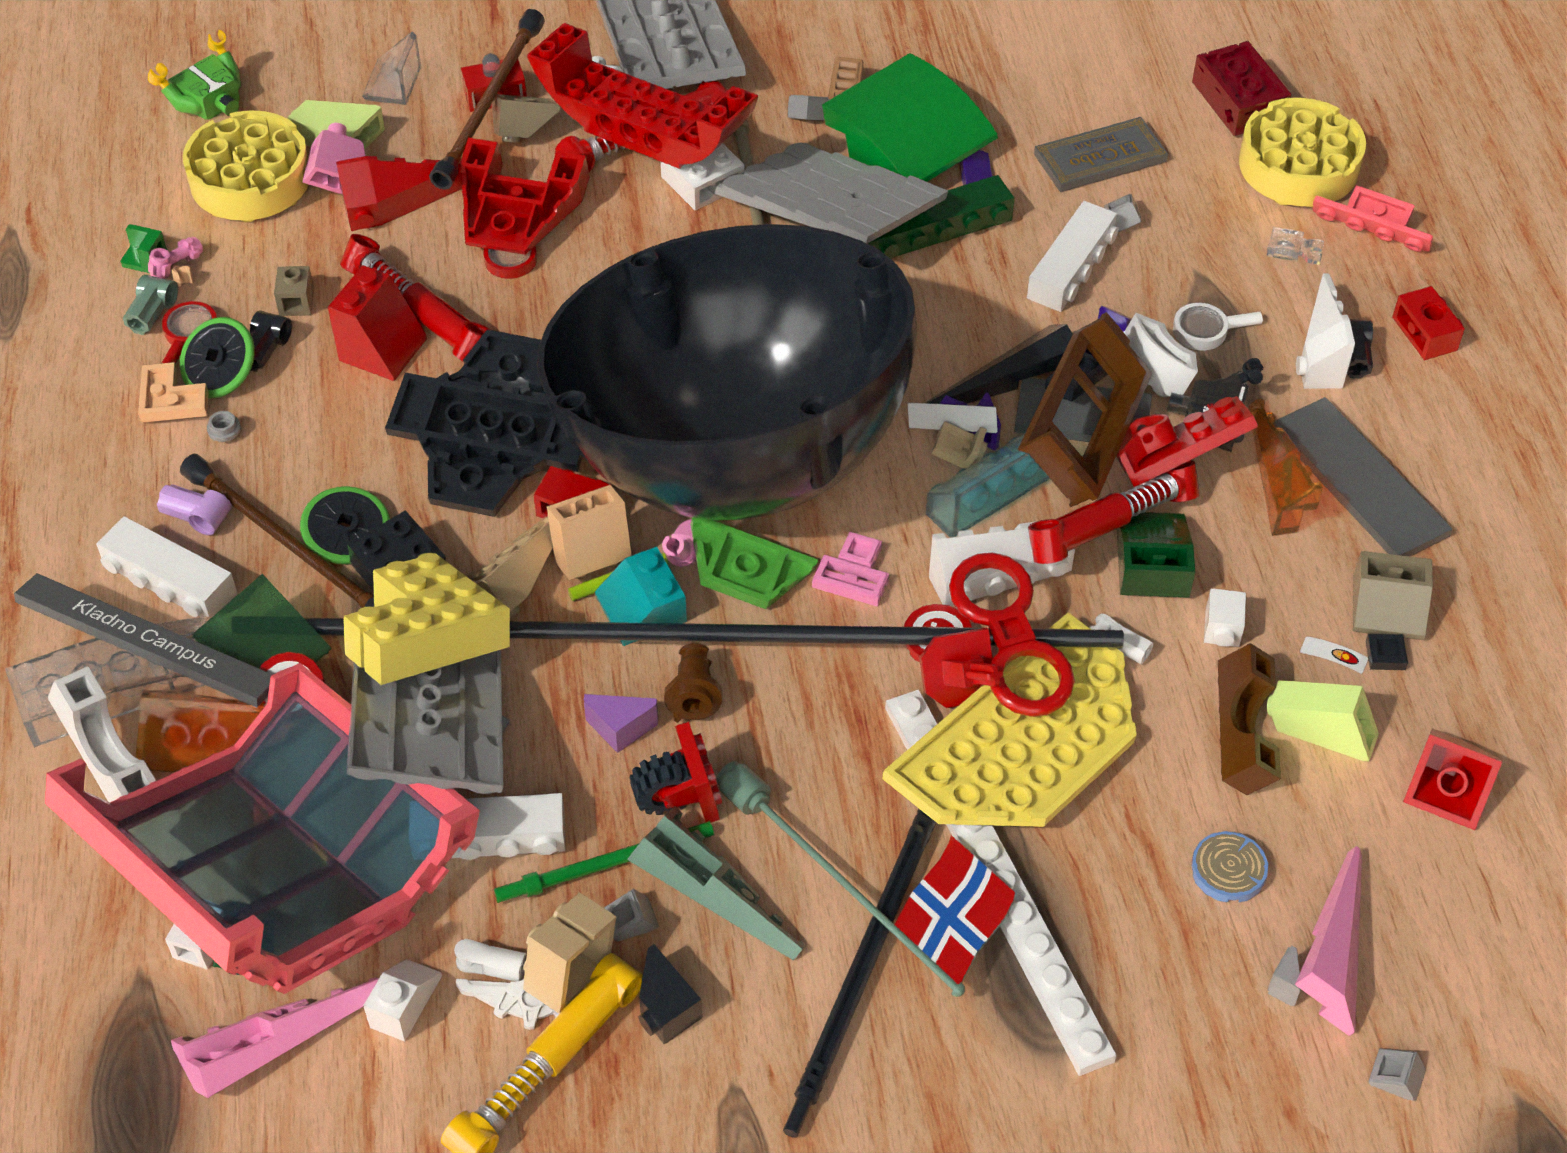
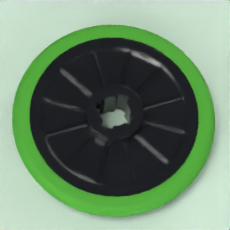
M228 317L213 318L199 325L189 335L181 351L180 373L185 385L206 383L209 392L208 398H219L237 389L248 376L254 361V342L249 330L241 322Z
M335 487L319 493L306 505L300 520V531L306 546L324 560L336 564H350L348 544L388 521L390 516L385 505L372 493L357 487ZM341 523L349 524L350 527L342 526Z

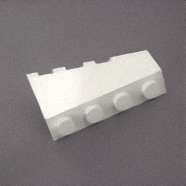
M1034 522L1018 524L1015 530L1006 531L1003 526L990 527L988 533L974 535L972 530H964L958 532V537L946 538L944 533L932 534L929 579L942 604L954 606L949 590L952 573L963 560L975 554L993 552L1009 556L1025 568L1033 584L1035 581L1052 576L1059 577L1066 572L1072 571L1075 549L1068 551V557L1059 562L1050 564L1035 563L1028 532V526ZM993 568L980 569L972 573L964 582L965 594L970 601L988 595L995 596L1005 590L1017 587L1011 576Z

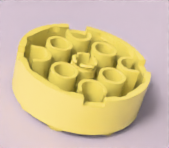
M1309 98L1275 100L1269 102L1267 108L1260 112L1255 111L1249 117L1245 126L1239 154L1240 170L1246 181L1255 190L1275 200L1280 205L1313 208L1315 196L1335 202L1346 196L1357 183L1366 150L1364 132L1354 118L1348 120L1339 113L1340 108L1327 102Z
M254 110L230 113L229 119L217 123L211 120L192 134L183 151V164L191 194L201 208L216 217L241 220L243 222H252L256 219L269 217L294 206L309 186V184L303 183L308 160L304 136L300 134L292 121L275 113Z

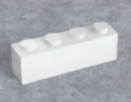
M1083 201L1029 276L1027 299L1059 312L1063 310L1068 301L1073 302L1081 282H1087L1094 263L1099 264L1101 262L1106 246L1108 244L1112 245L1117 237L1119 230L1115 226L1117 213Z
M126 517L118 521L96 543L101 556V564L105 569L113 574L120 573L139 588L146 587L167 603L174 602L193 617L200 616L212 622L238 594L231 572Z
M562 793L466 799L480 810L475 838L465 851L459 847L451 858L472 860L480 856L499 855L501 857H513L517 854L530 853L550 855L554 852L565 851V812ZM411 802L410 843L414 860H425L436 845L440 820L419 802Z

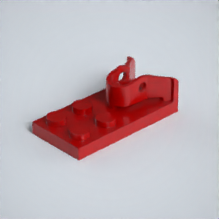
M1238 396L1233 398L1226 397L1217 401L1213 408L1203 413L1195 412L1183 419L1182 423L1174 427L1166 414H1153L1137 418L1130 424L1116 457L1133 487L1257 428L1258 425L1253 414ZM1145 425V427L1137 431L1138 426Z

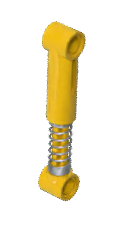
M610 953L606 955L595 967L590 981L527 1048V1056L523 1058V1065L516 1066V1073L508 1075V1082H501V1089L493 1091V1098H486V1105H480L475 1112L463 1111L458 1114L445 1129L441 1138V1144L452 1153H493L499 1142L497 1133L506 1125V1118L508 1116L514 1117L513 1111L516 1108L521 1109L520 1103L523 1100L528 1101V1094L530 1092L536 1093L535 1087L538 1084L543 1085L542 1079H548L550 1076L556 1077L619 1007L624 1008L635 999L641 990L643 974L616 954Z

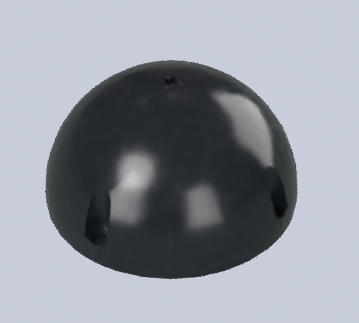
M780 224L745 225L703 231L669 240L637 252L608 267L583 284L560 306L546 326L538 347L537 370L548 406L563 435L569 439L574 448L603 478L623 492L658 509L693 518L742 520L767 516L810 501L832 488L855 470L883 438L901 405L908 387L917 340V321L913 292L903 271L886 254L861 240L835 231L808 226Z

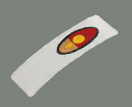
M1305 637L1300 653L1336 662L1360 674L1363 673L1368 657L1349 648L1313 637Z

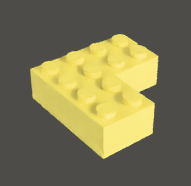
M424 553L416 559L404 562L394 561L387 564L386 567L374 569V607H363L358 612L344 615L345 655L360 668L364 667L365 672L380 685L510 647V608L436 553Z

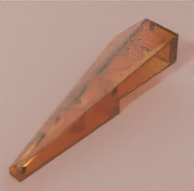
M1257 399L1249 405L1248 409L1253 414L1258 425L1252 431L1271 534L1276 536L1297 533L1304 511L1318 508L1323 487L1320 482H1312L1309 477L1312 476L1311 468L1309 466H1302L1300 452L1283 428H1276L1274 426L1275 416L1273 413H1266L1264 408L1265 401Z

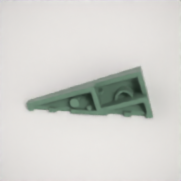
M674 806L664 815L657 826L642 839L627 860L794 960L805 947L802 940L797 941L781 928L783 920L777 914L769 916L757 904L760 898L759 894L723 856L716 855L702 843L705 837L699 830L691 833L680 821L683 813Z

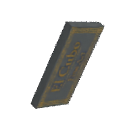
M1142 117L1035 146L1034 149L1035 157L1059 192L1167 162L1168 159L1167 151Z

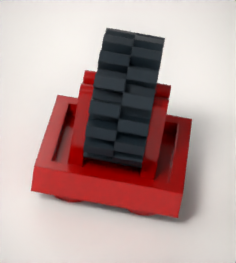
M689 722L676 725L675 728L682 749L671 754L669 751L663 752L662 757L657 758L656 754L650 756L651 761L643 760L639 763L640 767H634L632 770L633 774H630L629 779L639 810H645L646 814L651 815L655 811L656 815H663L665 810L669 812L674 806L682 810L688 804L699 802L705 822L718 821L720 817L716 806L723 804L712 765L707 756L701 733L693 735Z

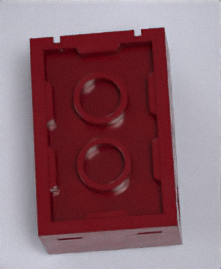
M1249 41L1241 42L1239 45L1234 44L1212 50L1208 54L1206 52L1201 53L1196 57L1192 83L1233 136L1244 134L1246 123L1252 113L1255 111L1260 112L1267 108L1269 102L1291 98L1292 96L1290 91Z

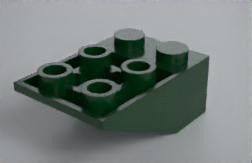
M1144 512L1138 516H1133L1128 524L1117 529L1120 595L1190 598L1195 577L1194 545L1185 514Z

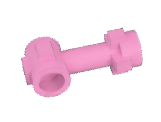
M189 237L179 241L178 248L170 252L163 248L152 250L149 254L150 259L148 262L150 275L166 279L171 273V265L183 259L190 261L198 258L203 252L202 244L196 237Z

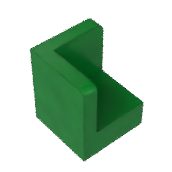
M129 224L126 228L130 247L120 260L121 265L124 268L150 273L148 271V262L151 251L156 248L167 250L163 233L159 230Z

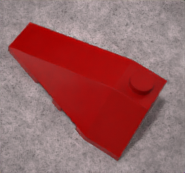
M362 156L336 161L344 206L351 231L381 226L461 190L462 173L460 163L458 165V175L449 189H439L431 183L429 175L435 164L440 160L425 159L421 163L406 162L405 158L395 157L394 161H381L377 159V156Z

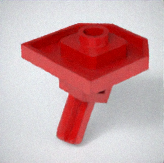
M980 628L933 637L919 656L923 689L928 696L945 708H950L962 704L983 685L997 686L1000 684V678L1003 677L1004 673L1002 669H998L996 664H991L993 656L989 629Z

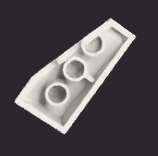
M1323 273L1302 356H1297L1296 373L1301 375L1304 389L1343 388L1355 346L1350 319L1348 315H1342L1343 303L1342 301H1337V290L1329 273Z

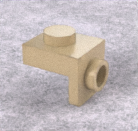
M944 422L940 427L931 454L967 470L974 460L980 461L988 444L983 441L987 430L980 427L974 435Z

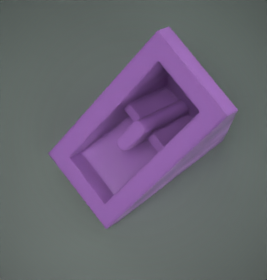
M584 694L586 721L617 753L658 725L657 699Z

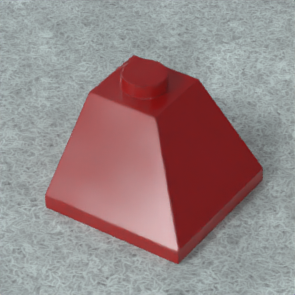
M1432 728L1403 802L1475 830L1503 761L1467 741Z

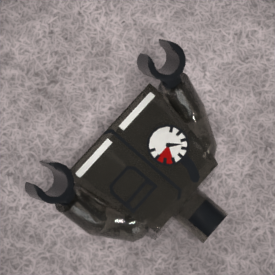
M1251 358L1242 366L1244 373L1238 371L1225 378L1211 381L1197 380L1195 381L1191 397L1171 393L1167 412L1187 417L1192 413H1203L1213 408L1214 404L1220 399L1226 397L1233 398L1235 396H1238L1245 405L1249 388L1247 381L1254 385L1261 383L1263 380L1261 371L1264 367L1259 359ZM1244 434L1217 448L1232 452L1234 443H1240L1244 439Z

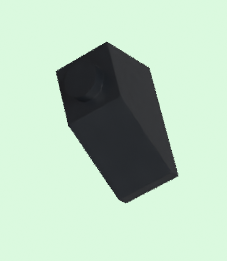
M656 945L650 946L647 950L639 996L641 1014L638 1018L642 1027L650 1036L656 1034L663 1044H666L702 1019V1001Z

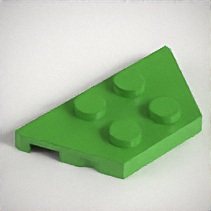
M692 517L690 525L700 585L767 609L815 570L818 562L816 558L714 520Z

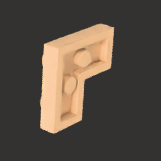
M174 362L143 365L138 408L141 423L207 416L209 392L206 383L177 386V368Z

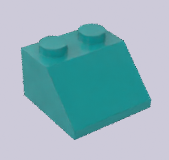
M658 547L625 558L595 591V596L609 622H687L686 596ZM620 640L622 646L638 641Z

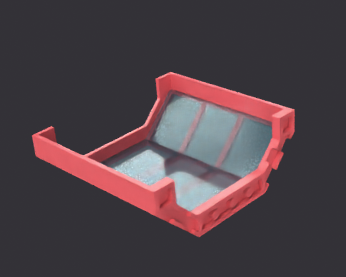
M301 663L271 675L267 705L234 746L215 753L191 766L184 767L158 781L151 782L149 785L121 796L112 802L84 791L86 762L81 758L58 767L46 775L45 804L221 968L233 975H236V973L243 975L247 980L265 986L267 984L272 986L276 991L283 994L288 993L406 927L416 915L411 909L425 891L432 894L450 871L445 865L459 847L465 851L474 840L480 812L479 809L454 789H440L430 784L421 783L406 785L387 779L363 780L347 775L351 704Z

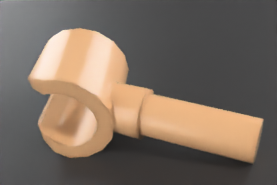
M171 265L173 280L177 283L178 287H182L184 283H194L190 266Z

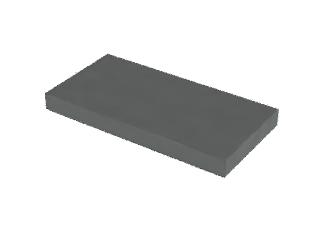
M1036 378L1022 380L1014 432L1026 433L1046 391V380ZM1097 387L1108 401L1113 389ZM1084 392L1072 402L1062 399L1052 422L1068 440L1089 442L1102 415V411L1089 395ZM1143 394L1131 423L1137 418L1150 415L1152 394ZM1145 425L1138 426L1137 431L1145 427Z

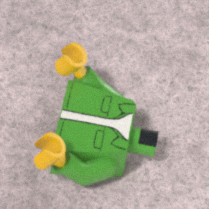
M218 30V37L221 42H214L210 34L208 35L207 42L210 50L217 52L219 56L216 57L214 54H211L168 80L166 79L168 69L163 63H157L156 71L160 76L156 75L152 69L149 70V83L161 86L163 88L161 92L177 111L196 114L205 120H209L222 112L230 116V113L239 110L240 97L238 90L241 88L240 71L231 52H227L225 49L226 35L222 30Z

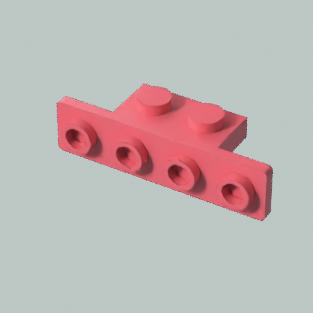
M1357 185L1347 206L1320 196H1315L1313 212L1324 220L1333 221L1335 219L1344 222L1347 227L1355 231L1367 230L1375 233V236L1381 240H1395L1404 243L1405 247L1413 251L1420 252L1424 250L1429 252L1432 247V235L1407 227L1414 211L1415 205Z

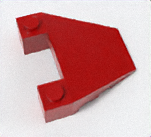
M468 137L460 161L465 244L526 255L582 203L590 178L586 156L556 151L547 182L500 175L503 162L498 142Z

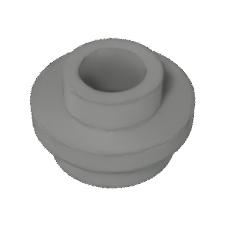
M228 411L214 413L209 418L207 424L209 437L218 442L234 439L241 430L238 418Z

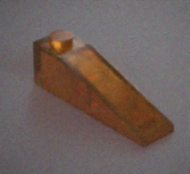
M143 690L140 699L135 758L144 760L150 771H179L184 767L191 766L215 753L234 746L267 704L261 703L258 707H254L235 699L182 692ZM290 717L264 750L288 744Z

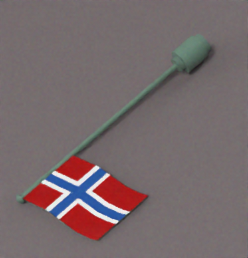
M732 761L722 768L716 779L717 784L720 785V791L745 815L757 814L761 811L767 814L953 990L951 994L954 997H960L964 994L965 986L962 982L976 955L1004 922L1013 905L1015 892L951 835L941 858L913 890L898 919L893 924L768 806L771 788L746 764H740L737 761Z

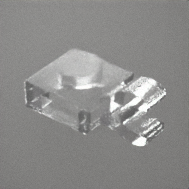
M1273 227L1266 256L1296 262L1298 257L1302 256L1307 263L1319 265L1322 258L1324 241L1320 239H1304V232Z

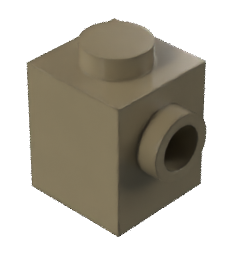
M278 267L274 296L279 315H311L314 285L310 267Z

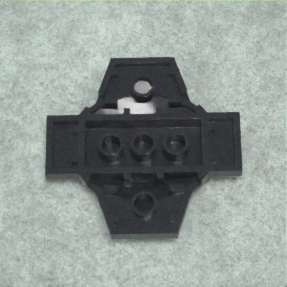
M486 330L463 359L464 365L458 372L451 375L445 372L438 378L405 372L385 430L387 435L419 441L421 448L429 458L427 461L428 499L431 505L495 517L524 478L539 471L547 472L550 466L578 472L583 456L574 448L569 439L563 435L548 406L538 374V347L541 339Z

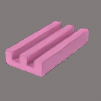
M824 555L813 577L812 587L878 607L880 596L883 595L884 587L887 586L889 581V573ZM826 568L840 573H844V575L826 570ZM857 578H861V579H864V580H868V581L877 583V585H876V584H873V583L866 582V581L859 580V579H857Z

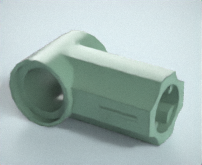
M146 274L142 275L136 286V298L123 316L124 325L140 335L150 331L163 309H170L174 306L178 296L177 283L168 279Z

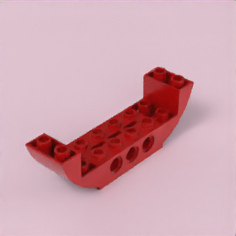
M563 23L527 54V58L536 76L546 91L570 117L584 127L585 132L678 169L685 164L702 161L712 154L750 117L758 100L757 94L732 86L710 106L592 61L588 32Z

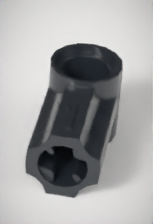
M261 310L253 315L250 323V334L254 342V361L250 371L257 372L258 369H263L277 345L283 346L288 342L292 332V321L290 318Z
M1350 319L1355 346L1347 374L1352 379H1361L1363 376L1371 374L1373 368L1371 353L1373 323L1371 320Z

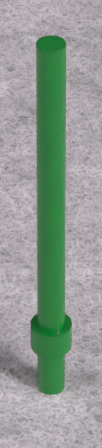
M710 821L687 828L691 833L699 830L705 838L714 836ZM639 843L539 875L537 871L521 876L522 880L494 888L496 901L500 903L523 895H527L529 898L542 894L545 888L628 863L630 861L627 859Z

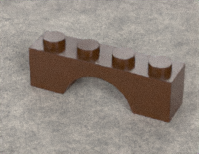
M1251 643L1218 660L1222 781L1245 795H1249L1281 779L1279 748L1257 735L1255 731L1259 709L1268 695L1276 688L1275 658Z

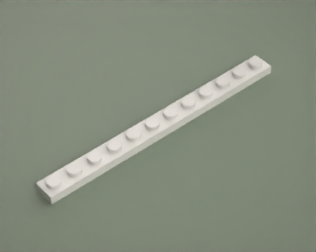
M919 690L886 700L885 709L907 750L937 725ZM946 824L956 840L1015 892L1013 905L1000 927L1078 1075L1081 1076L1115 1063V1051L993 826Z

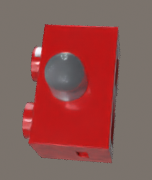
M489 53L485 55L482 64L461 67L463 89L470 112H473L503 61L499 60L495 54ZM519 59L515 62L497 94L527 97L525 78Z

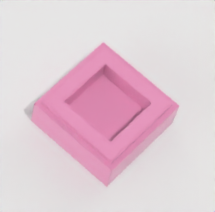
M849 532L838 559L873 568L881 551L882 541Z

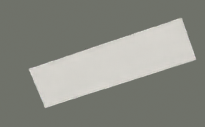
M908 403L909 428L940 430L943 423L947 422L965 431L977 432L982 427L987 430L986 432L997 433L996 407Z

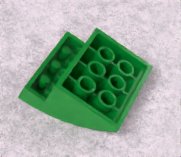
M911 53L822 104L826 126L845 134L849 158L868 166L883 167L907 178L911 175L926 182L998 139L996 130L979 107L953 80L938 68Z

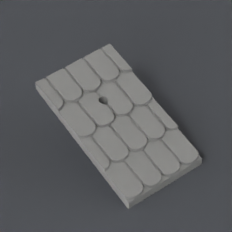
M595 0L623 73L665 89L673 88V86L679 87L702 83V81L709 82L727 79L730 76L739 77L746 75L745 64L715 0Z
M795 143L786 147L784 152L770 155L764 162L747 167L743 173L727 177L722 184L716 187L715 194L813 228L835 231L868 244L945 200L948 191L911 175L907 178L880 166H868L837 152L830 154L807 143Z
M501 650L380 685L368 675L364 667L360 668L357 664H353L347 775L363 780L387 779L406 785L416 783L430 784L440 789L463 788L482 794L502 792Z

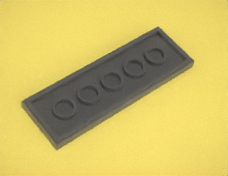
M1326 397L1273 421L1271 429L1388 554L1412 556L1450 537L1453 530L1450 525Z

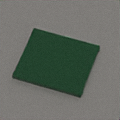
M263 574L257 577L256 580L192 634L198 643L258 669L262 663L272 656L285 652L303 654L317 663L332 649Z

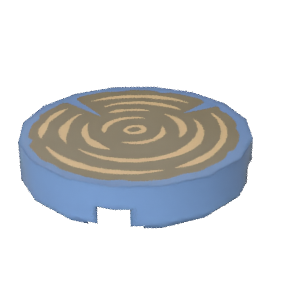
M1223 831L1210 834L1199 842L1192 856L1191 866L1195 883L1206 895L1217 901H1248L1259 894L1267 879L1268 861L1264 851L1254 840L1241 833Z

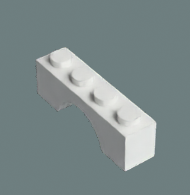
M88 666L54 681L48 695V700L108 802H112L121 796L156 781L145 761L131 755L118 737L109 716L107 697Z

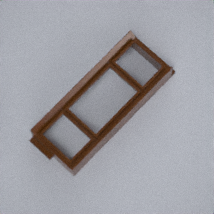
M1107 312L1102 314L1096 321L1074 331L1017 449L1018 451L1028 453L1066 498H1069L1070 507L1088 499L1092 501L1098 499L1152 375L1149 368L1130 347L1129 338ZM1086 348L1116 383L1108 401L1078 366ZM1072 378L1078 382L1102 411V415L1083 457L1052 422Z

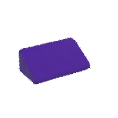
M978 150L959 162L963 185L992 177L989 154L987 152Z

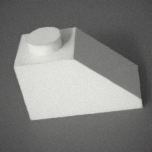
M408 959L384 971L363 1005L370 1028L405 1042L441 979V972Z

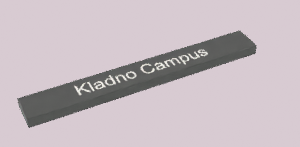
M36 573L14 592L15 602L254 707H258L268 697L272 674Z

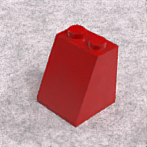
M362 265L328 306L339 361L386 379L395 381L427 340L425 331L392 277L370 267Z

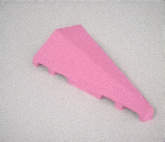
M1357 846L1346 855L1312 932L1316 938L1295 983L1297 987L1322 1004L1319 1015L1348 1036L1355 1032L1362 871V854Z
M371 978L368 982L345 991L342 988L332 990L330 997L310 1005L307 999H302L247 1016L246 1019L221 1029L219 1025L208 1028V1034L188 1042L184 1040L183 1036L172 1039L173 1050L194 1090L209 1098L363 1007L379 978Z

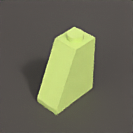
M305 100L288 116V119L296 125L297 130L304 136L306 146L311 147L320 132L328 130V126L332 123L345 125L347 128L346 136L360 140L364 145V150L385 130L382 109L377 105Z
M1278 680L1274 694H1271L1267 701L1268 715L1272 716L1278 732L1361 761H1370L1379 733L1363 686Z

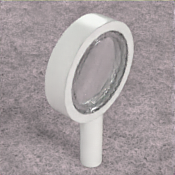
M1191 303L1177 311L1173 323V334L1182 345L1190 349L1200 351L1212 350L1225 341L1228 329L1262 324L1263 318L1260 311L1226 316L1213 305Z

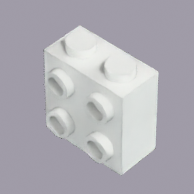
M723 143L704 160L693 164H685L680 169L660 161L661 177L695 211L722 198V196L716 195L715 191L716 187L722 184L727 177L744 172V163Z

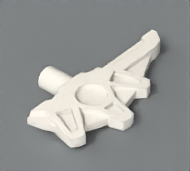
M456 979V986L463 995L474 996L494 1007V1014L498 1018L503 1019L507 1014L523 1018L524 1029H534L538 1019L554 1015L556 1018L559 1015L549 1006L523 990L524 979L516 982L511 981L510 983Z

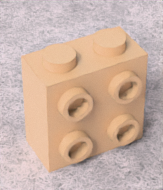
M611 485L547 506L555 563L568 580L583 577L590 572L607 566L616 565L625 558L632 556L625 502Z

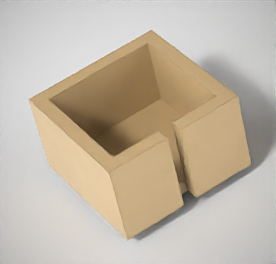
M580 892L568 903L563 902L560 904L553 916L543 925H536L527 937L528 949L526 962L523 967L525 971L523 990L557 1013H560L590 981L592 972L597 964L606 955L611 953L617 916Z

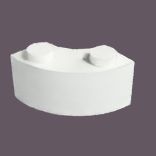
M1135 313L1124 333L1130 340V347L1152 372L1148 384L1152 386L1156 394L1162 397H1170L1171 393L1183 395L1198 372L1196 353L1174 340L1168 333L1164 323Z

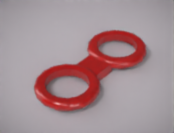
M993 552L980 553L963 560L951 576L949 584L951 600L961 615L974 623L989 627L999 649V652L991 660V664H996L998 669H1002L1004 672L1005 667L1010 661L1018 657H1039L1054 667L1060 682L1059 687L1051 696L1041 700H1028L1011 692L1005 683L1003 675L1000 678V684L990 686L992 693L1000 704L1017 714L1035 717L1049 715L1059 710L1072 696L1075 683L1071 663L1060 650L1049 643L1035 640V634L1025 615V612L1031 606L1034 594L1030 575L1020 563L1002 554ZM993 568L1001 570L1015 581L1019 596L1011 606L1005 609L992 611L983 609L972 603L965 594V580L972 573L980 569Z

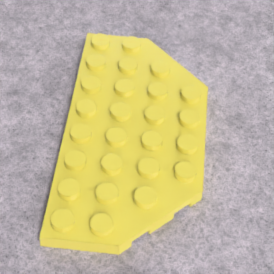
M1067 613L1049 629L1090 628L1070 613ZM1055 647L1071 663L1075 678L1072 696L1062 708L1045 716L1029 717L1017 714L1000 704L992 693L990 686L983 685L884 770L882 779L938 824L1044 827L1134 744L1137 732L1135 723L1132 722L1130 710L1132 702L1129 684L1125 679L1123 652L1117 648ZM1035 656L1018 657L1012 660L1003 672L1005 683L1011 692L1028 700L1045 699L1051 696L1060 684L1058 673L1054 667L1044 659Z

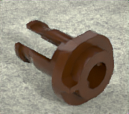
M690 643L681 647L679 650L681 661L678 665V675L665 687L664 702L677 723L681 719L701 720L714 715L722 704V688L711 677L709 670L712 661L707 659L709 648L700 643Z

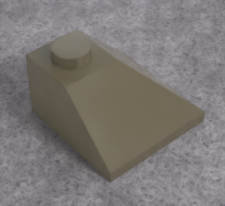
M497 94L492 102L494 133L502 136V141L520 142V138H529L560 111V106L549 98Z

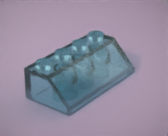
M1025 434L1012 438L1004 447L994 453L986 454L976 464L969 468L961 469L954 477L943 484L935 485L927 493L926 515L950 538L956 537L959 531L968 530L1050 479L1028 453L1017 450Z

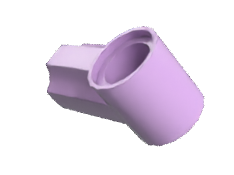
M173 484L170 486L165 485L162 488L157 503L159 512L187 521L193 529L208 536L214 534L232 509L230 501L217 491L207 490L203 495Z

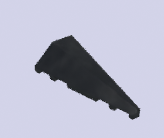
M1067 324L1049 325L925 403L940 404L947 395L968 404L981 400L986 393L993 397L1017 390L1019 380L1056 370L1073 333Z

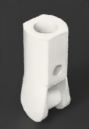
M1099 614L1096 617V625L1089 627L1091 630H1123L1124 645L1123 648L1117 649L1123 652L1124 656L1141 665L1145 662L1151 653L1153 642L1123 627L1106 614Z
M471 939L461 940L455 946L456 965L462 972L485 974L515 982L521 981L525 971L523 967L527 958L526 953L489 946Z

